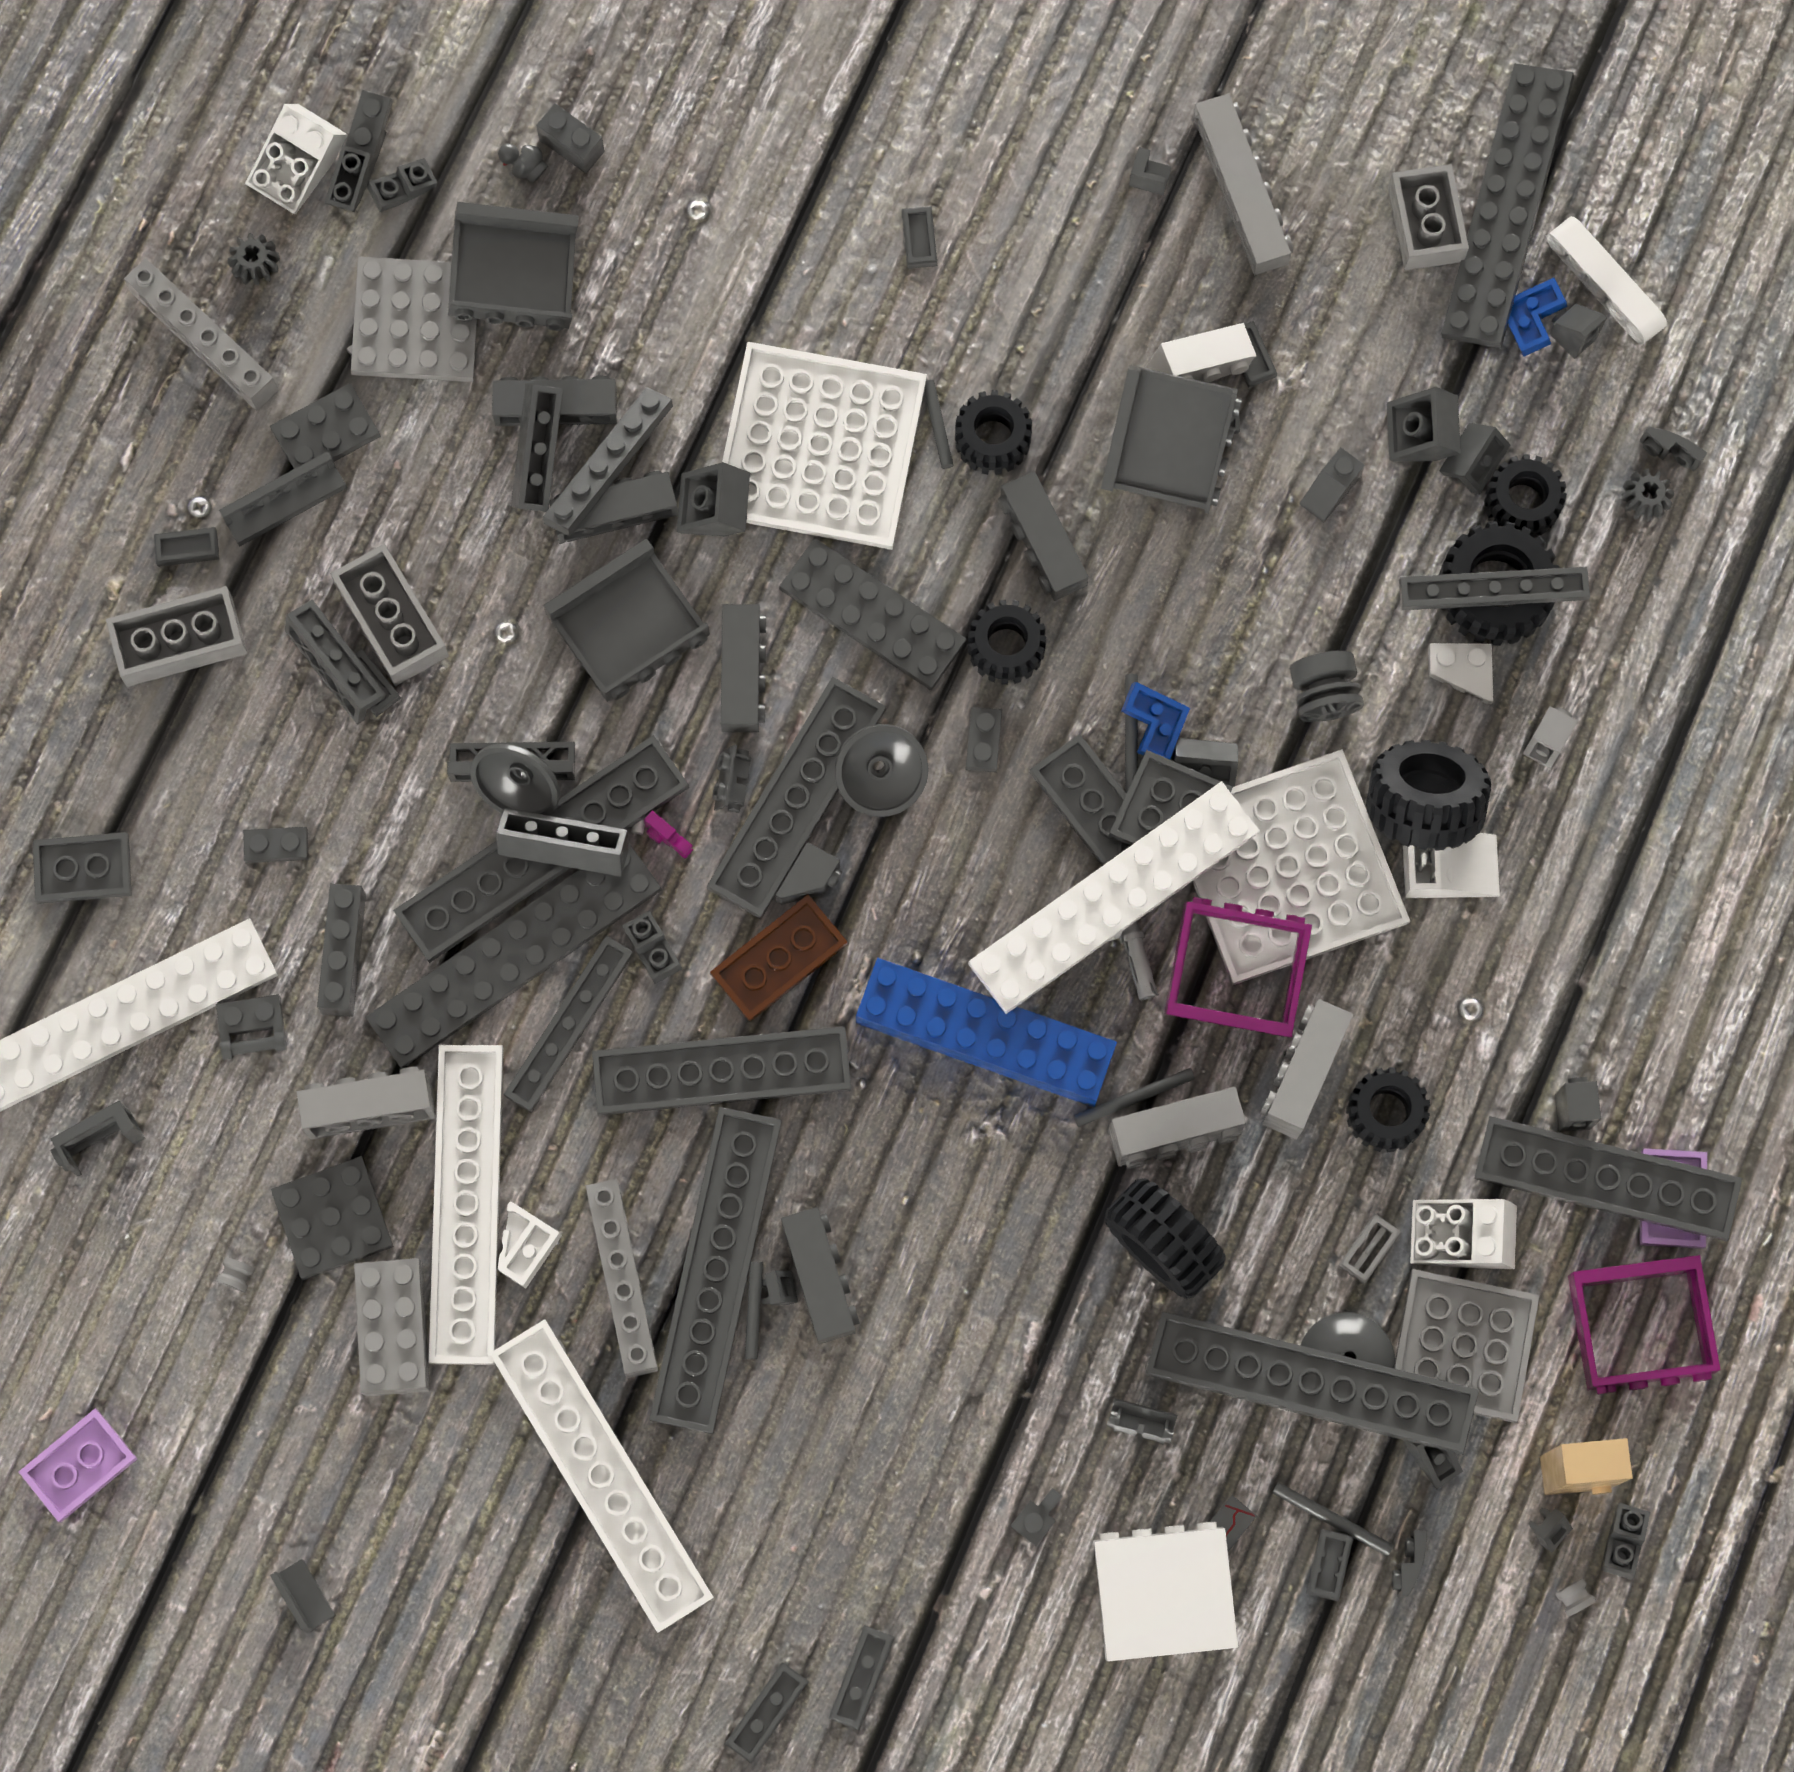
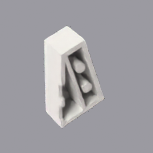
M1241 323L1161 343L1145 368L1199 381L1211 382L1230 374L1238 375L1247 371L1249 365L1256 357V353L1245 325Z

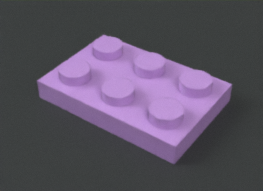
M1645 1148L1641 1150L1643 1154L1707 1169V1152ZM1640 1220V1245L1706 1248V1236Z
M95 1408L22 1468L19 1474L56 1520L61 1523L135 1462L137 1457L99 1410Z

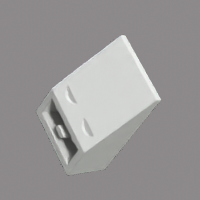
M284 104L245 184L291 213L297 214L336 160L348 134L299 104Z
M1479 833L1466 844L1463 842L1459 847L1453 849L1446 847L1444 850L1435 851V848L1421 850L1417 846L1410 845L1407 847L1403 845L1405 898L1500 896L1497 836L1495 834Z
M1505 1199L1413 1200L1410 1263L1476 1269H1515L1517 1205Z

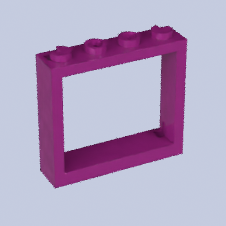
M1193 897V902H1185L1164 1014L1292 1038L1312 925L1305 924V918L1287 914L1286 920L1273 918V911L1255 909V914L1242 912L1243 906L1224 903V908L1211 906L1212 900ZM1193 914L1298 933L1281 1022L1177 1003Z
M1700 1255L1574 1271L1568 1275L1587 1390L1597 1389V1394L1602 1395L1617 1392V1386L1628 1385L1629 1390L1649 1388L1648 1382L1660 1381L1661 1386L1680 1384V1378L1692 1377L1693 1382L1711 1380V1374L1721 1370ZM1687 1273L1703 1364L1598 1378L1582 1287Z

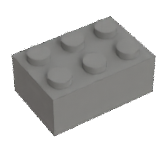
M1452 164L1392 173L1388 191L1404 271L1460 263L1461 260H1464L1469 245Z

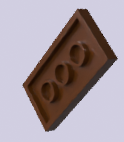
M806 895L710 971V975L746 1019L751 1022L847 946L848 941L812 898Z

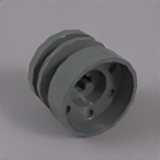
M1349 651L1323 652L1304 657L1290 665L1289 669L1293 688L1304 691L1296 698V703L1302 706L1298 711L1301 720L1307 722L1335 720L1353 714L1363 708V697L1359 695L1361 691L1360 685L1355 682H1349L1358 674L1353 653Z

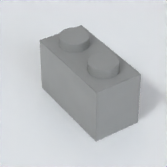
M1549 706L1523 755L1551 768L1575 727L1577 720L1572 718V714L1567 710Z

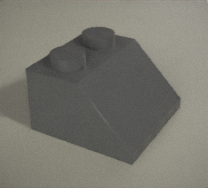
M1433 387L1387 402L1390 461H1438L1461 453L1458 395L1438 387Z
M722 462L682 473L676 532L723 537L745 532L750 472Z

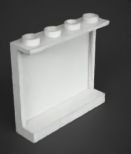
M1216 1522L1197 1523V1530L1184 1531V1525L1164 1527L1165 1533L1152 1534L1151 1528L1132 1530L1131 1537L1119 1538V1532H1108L1099 1534L1100 1540H1092L1095 1548L1106 1661L1238 1648L1225 1528L1217 1527Z

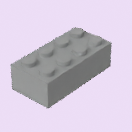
M385 543L330 573L335 586L395 687L449 657L445 644Z
M227 586L106 619L119 674L127 687L247 654L233 597Z
M1321 999L1317 1000L1314 1007L1311 1005L1307 1006L1298 1026V1029L1303 1032L1301 1035L1295 1034L1285 1057L1290 1059L1289 1064L1282 1063L1273 1082V1085L1278 1087L1276 1092L1270 1091L1260 1114L1265 1116L1262 1125L1293 1139H1298L1306 1125L1354 1014Z
M419 1067L400 1069V1074L387 1076L386 1072L372 1073L368 1075V1079L355 1081L353 1077L336 1080V1085L324 1086L323 1083H312L305 1085V1090L297 1091L302 1130L311 1140L436 1119L431 1080L425 1070H419Z
M1235 1086L1114 1118L1111 1120L1108 1132L1118 1166L1126 1165L1127 1169L1146 1164L1145 1160L1157 1156L1158 1161L1175 1157L1176 1151L1187 1148L1189 1153L1207 1148V1143L1218 1140L1219 1144L1233 1142L1238 1139L1237 1135L1241 1134L1246 1121Z
M419 1258L354 1263L361 1393L364 1396L430 1391L422 1261Z

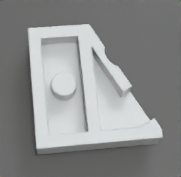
M1429 644V677L1442 683H1449L1454 689L1462 693L1466 691L1482 699V702L1485 704H1492V644Z
M510 1201L507 1205L508 1219L506 1230H503V1250L499 1255L497 1269L526 1289L562 1235Z

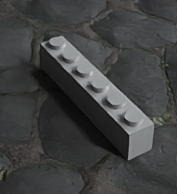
M1229 93L1196 103L1193 118L1254 276L1288 265L1291 253H1293L1292 241L1289 235L1284 236L1282 231L1283 220L1278 208L1274 209L1271 199L1273 195L1269 183L1263 182L1260 174L1262 173L1261 161L1258 155L1253 156L1251 151V136L1248 129H1243L1241 125L1242 114L1238 103L1232 102Z

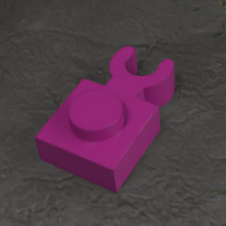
M653 810L644 819L647 828L646 834L658 844L663 841L684 859L693 852V845L680 836L672 826Z

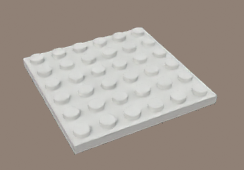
M747 342L722 460L724 463L750 472L746 523L893 550L927 374Z
M1343 749L1232 788L1231 794L1260 831L1255 837L1193 880L1199 898L1212 900L1211 906L1224 908V903H1231L1243 906L1242 912L1255 914V909L1273 911V918L1286 920L1287 914L1305 918V924L1312 925L1306 960L1410 923L1409 916ZM1206 916L1232 985L1292 965L1298 933Z

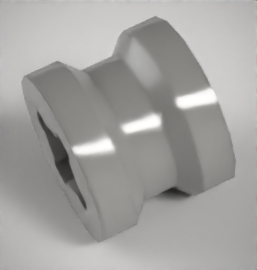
M225 1257L223 1272L217 1276L216 1282L246 1293L248 1288L246 1281L248 1276L253 1275L255 1268L235 1259Z
M1584 1578L1555 1593L1557 1599L1564 1602L1566 1606L1565 1612L1568 1617L1596 1602L1594 1595L1587 1592V1583Z

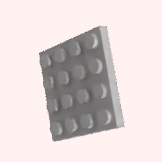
M358 256L351 375L474 382L477 319L473 318L469 321H462L456 319L455 316H448L451 262Z
M1412 1269L1394 1369L1479 1389L1474 1414L1514 1423L1518 1422L1540 1295Z

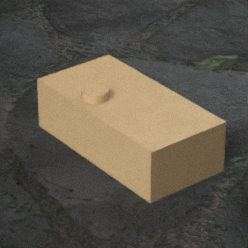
M1627 1438L1561 1444L1540 1456L1545 1495L1592 1491V1495L1612 1493L1613 1487L1633 1478Z

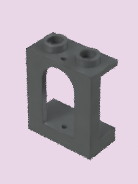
M117 1101L52 1137L51 1141L55 1148L50 1151L57 1164L62 1166L66 1172L70 1170L76 1176H80L82 1173L73 1159L74 1155L119 1130L134 1145L144 1140L145 1137L131 1111L120 1101Z

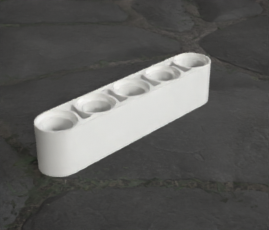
M1570 216L1546 235L1547 242L1552 250L1638 344H1645L1667 326V320L1663 313L1578 219Z

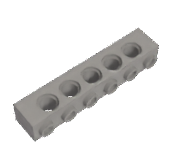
M146 258L124 278L129 291L256 411L278 391L273 377Z
M617 1179L585 1185L624 1373L627 1378L658 1372L619 1182Z

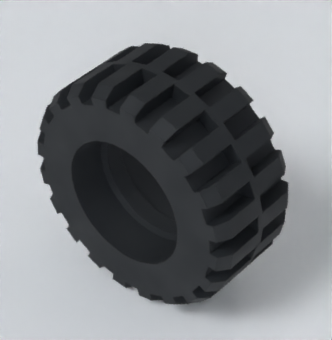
M1494 521L1487 522L1484 529L1477 525L1469 530L1468 535L1462 534L1448 551L1439 575L1471 573L1476 565L1486 561H1501L1511 565L1516 570L1559 568V566L1553 565L1556 557L1552 549L1546 551L1543 548L1546 542L1540 536L1536 539L1530 536L1532 530L1524 526L1522 530L1515 529V523L1505 522L1503 527H1498V523ZM1555 602L1516 604L1508 607L1493 605L1441 609L1448 610L1447 620L1451 625L1457 622L1460 625L1458 632L1465 637L1469 632L1475 635L1474 641L1483 644L1485 639H1489L1492 645L1501 646L1503 640L1513 644L1519 642L1522 636L1528 638L1534 634L1537 627H1541L1547 619Z
M1414 740L1405 741L1403 745L1396 744L1385 750L1374 762L1366 800L1367 813L1380 832L1384 831L1386 837L1391 840L1397 839L1402 845L1407 847L1410 845L1417 846L1421 850L1435 848V851L1444 850L1446 847L1453 849L1461 846L1463 842L1465 844L1481 832L1489 804L1491 779L1483 764L1478 763L1477 758L1471 753L1467 755L1462 748L1457 746L1453 748L1448 746V743L1440 741L1439 744L1431 743V740H1421V742H1414Z
M1146 1178L1135 1180L1105 1211V1224L1110 1228L1111 1233L1118 1239L1119 1243L1159 1282H1162L1168 1289L1174 1291L1180 1297L1185 1299L1195 1297L1224 1267L1226 1256L1215 1238L1209 1234L1207 1229L1179 1201Z

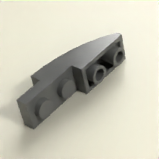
M362 90L346 145H342L325 204L355 212L371 178L386 136L384 129L393 103L391 98Z

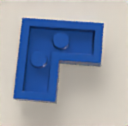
M1555 278L1515 295L1508 326L1523 357L1551 345L1550 338L1541 319L1568 307Z
M1138 682L1132 683L1121 712L1148 724L1137 753L1144 756L1146 750L1170 760L1190 708Z

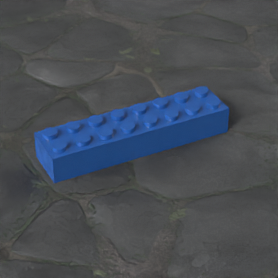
M878 957L856 1014V1024L1091 1107L1096 1105L1117 1042L1020 1007H1016L1005 1014L994 998Z

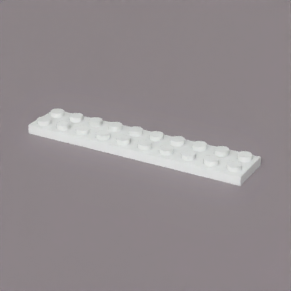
M1221 781L972 958L968 965L1005 1014H1007L1259 834L1260 830Z
M249 918L1 1039L0 1112L215 1007L216 1004L226 1002L277 977L278 974L251 919Z
M439 1045L429 1364L495 1365L489 1353L495 1350L503 1083L502 1045Z
M544 1319L489 1353L657 1633L714 1598L547 1321Z

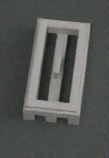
M1374 1213L1338 1267L1346 1270L1349 1275L1356 1277L1359 1282L1365 1284L1401 1231ZM1375 1223L1381 1226L1355 1265L1351 1266L1348 1262ZM1385 1231H1389L1391 1233L1390 1237L1365 1273H1361L1359 1271L1360 1267Z

